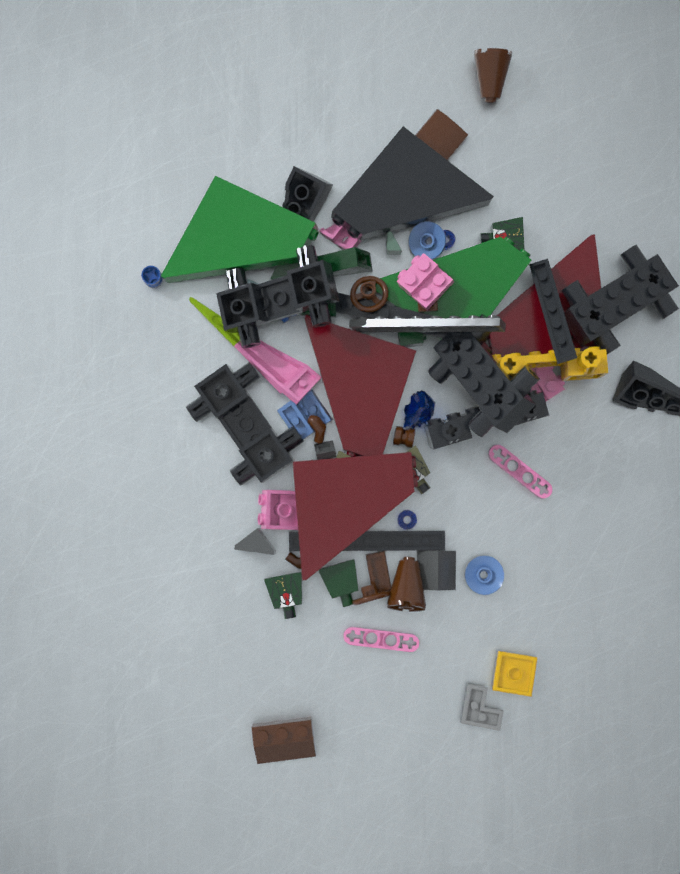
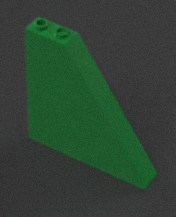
M215 176L161 277L166 282L173 283L224 275L228 270L235 268H244L245 271L295 264L298 263L297 248L310 246L311 242L315 241L318 237V227L315 222Z
M498 237L434 259L433 261L453 279L454 283L437 300L438 311L420 313L440 316L442 318H449V316L468 318L471 315L480 316L481 314L488 317L532 261L529 258L531 255L522 248L520 251L515 248V243L509 238L505 237L503 239ZM400 272L380 278L388 287V301L396 307L418 312V302L403 291L397 283V277ZM376 283V292L383 296L381 286Z

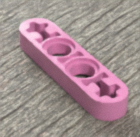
M494 445L489 449V459L535 496L544 499L552 494L551 484L501 445ZM498 449H500V454L504 458L506 457V455L509 456V458L505 460L503 465L500 463L501 461H503V459H501L500 457H497L495 459L493 457V450L497 451ZM510 460L517 462V470L510 471L507 464ZM525 472L533 475L531 483L523 481V474ZM537 478L540 480L537 483L538 485L547 486V494H540V489L537 486H534V489L531 488L536 483Z
M349 627L343 634L345 642L350 645L414 652L419 647V639L410 633ZM351 630H354L356 635H361L360 631H365L363 643H359L360 638H354V641H350V638L346 635L350 634ZM373 632L377 635V641L370 644L366 641V636L368 633ZM389 635H394L397 639L396 644L393 646H389L385 642L386 637ZM399 636H403L402 640L405 641L412 637L416 644L412 645V648H408L407 644L402 643V648L398 647L400 643Z

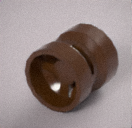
M396 426L393 445L399 446L403 444L406 447L412 448L416 429L409 428L405 430L401 426Z

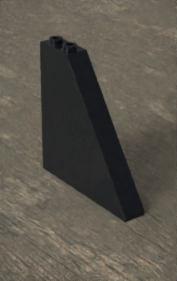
M403 126L332 210L331 218L337 226H343L347 229L351 237L362 241L387 234L388 231L394 232L416 226L421 222L434 221L488 206L494 196Z

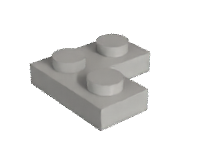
M468 683L461 723L500 731L504 711L484 707L488 688Z

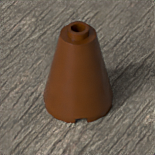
M487 48V51L481 52L482 49H477L474 51V59L481 98L485 99L486 103H496V99H500L512 58V51L508 52L507 49Z
M403 557V560L399 561L388 597L387 608L397 611L405 609L409 610V612L425 611L426 601L419 562L415 561L414 557Z

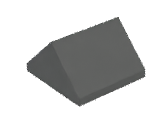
M259 528L242 539L234 547L235 550L276 554L275 548Z
M417 550V561L419 562L423 590H456V551Z

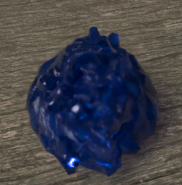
M421 390L420 392L417 391L416 394L414 393L411 396L410 403L405 405V428L408 426L410 428L421 427L423 424L426 425L428 420H431L436 402L425 391Z

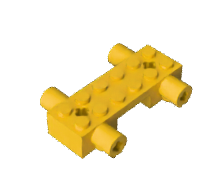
M589 347L584 351H580V348H575L577 358L560 364L557 363L554 350L548 351L547 354H541L540 351L529 352V355L521 356V353H511L504 357H501L500 354L492 355L504 372L512 377L525 365L529 368L560 366L562 381L598 379L608 374L606 349L600 350V347Z

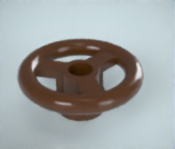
M365 276L358 279L350 291L352 304L363 312H374L381 309L386 304L389 296L388 287L385 282L375 276ZM376 283L381 286L383 291L381 300L376 296ZM361 285V293L356 294L358 287ZM358 300H372L376 305L363 306Z
M376 584L361 587L363 597L353 600L352 603L353 605H359L388 597L390 591L378 593Z

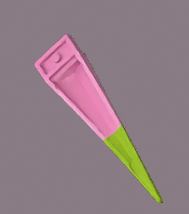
M193 297L189 298V301L270 384L296 405L322 378L307 364L290 357L261 340V344L258 346L242 348L239 333L224 331L220 315Z

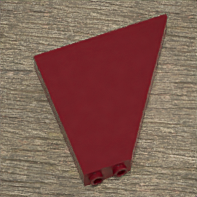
M595 234L590 235L551 268L564 312L571 306L561 290L578 280L588 296L601 289ZM533 284L496 315L506 323L505 332L490 333L488 343L489 348L493 351L491 355L500 354L501 357H504L511 353H521V356L529 355V352L540 351L541 354H547L548 351L553 350L536 287ZM570 331L574 348H580V351H584L589 347H598L591 341L581 348Z
M306 315L305 324L343 451H347L346 454L350 457L383 454L416 350L332 323L315 328L312 326L311 317Z
M411 452L293 462L302 581L310 578L415 492L414 487H418L417 475L413 476V468H416V457L412 456Z

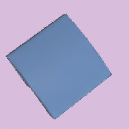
M312 389L297 405L290 401L277 410L288 428L294 425L303 439L315 432L308 423L309 416H319L325 424L333 420Z

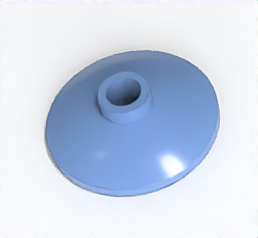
M425 221L417 224L409 235V247L415 256H421L424 253L430 259H435L445 248V233L434 222ZM428 238L432 239V243L430 245L427 244Z
M478 556L467 565L465 580L472 591L481 595L492 594L501 587L504 581V570L495 558ZM482 571H485L487 573V577L485 579H482L480 577V573Z

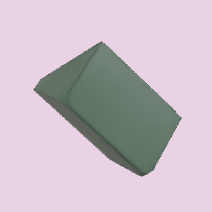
M388 231L386 240L387 255H401L402 250L392 232Z

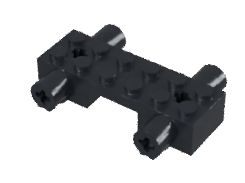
M636 244L620 255L629 272L589 296L578 280L561 290L571 306L564 312L568 328L581 348L593 341L600 347V350L606 349L607 354L621 346L611 331L616 325L649 305H652L657 310L662 319L679 309L669 294L679 285L658 254L647 260Z
M315 246L297 248L296 255L299 267L287 271L286 276L264 283H247L244 268H235L226 272L229 289L216 293L224 331L238 332L242 348H251L261 344L257 326L309 311L312 326L315 328L332 323L328 305L339 302L331 263L324 260L318 261Z
M484 314L479 316L480 318H488ZM448 332L433 347L440 358L428 370V373L440 384L445 382L451 374H454L481 409L468 423V426L475 434L483 437L492 427L508 433L536 405L528 393L540 378L526 365L514 377L506 374L492 357L491 353L493 351L485 343L491 332Z
M250 362L233 372L229 365H223L194 386L200 397L186 406L196 422L212 412L220 420L240 449L238 451L244 460L230 469L232 476L240 486L254 476L258 478L260 483L267 481L295 461L289 452L304 442V439L294 425L278 436L245 388L258 380L260 376ZM221 388L227 389L225 396L219 395ZM264 451L271 452L270 460L263 459Z
M531 390L528 393L536 405L516 425L549 416L543 392L537 393L536 390ZM479 407L465 409V414L460 415V412L446 415L447 419L441 420V418L428 420V424L424 425L429 447L437 449L471 439L472 434L468 423L481 409Z

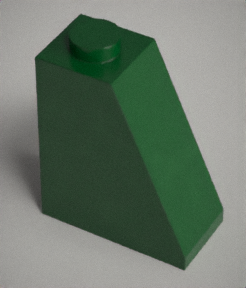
M357 247L317 256L318 261L324 260L331 263L334 277L373 271L370 252Z

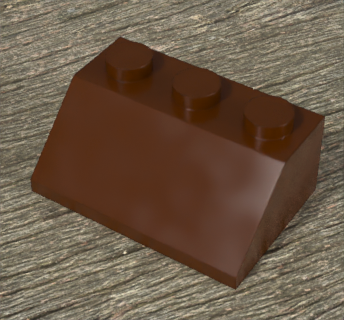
M311 717L256 723L251 727L257 764L316 757Z

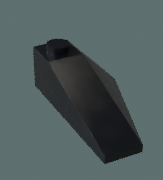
M293 166L285 184L286 193L282 207L314 221L324 205L333 184Z
M633 360L622 374L613 401L630 409L640 407L647 408L651 412L660 410L666 411L667 414L680 416V388L653 369Z

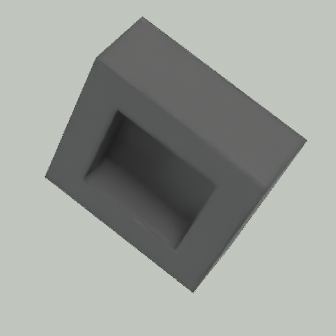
M333 440L314 444L317 460L336 457Z

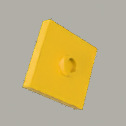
M498 651L492 690L532 697L537 657Z

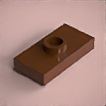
M385 551L365 554L371 585L376 584L378 592L391 590Z

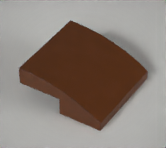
M436 109L415 136L448 160L468 134L447 115Z

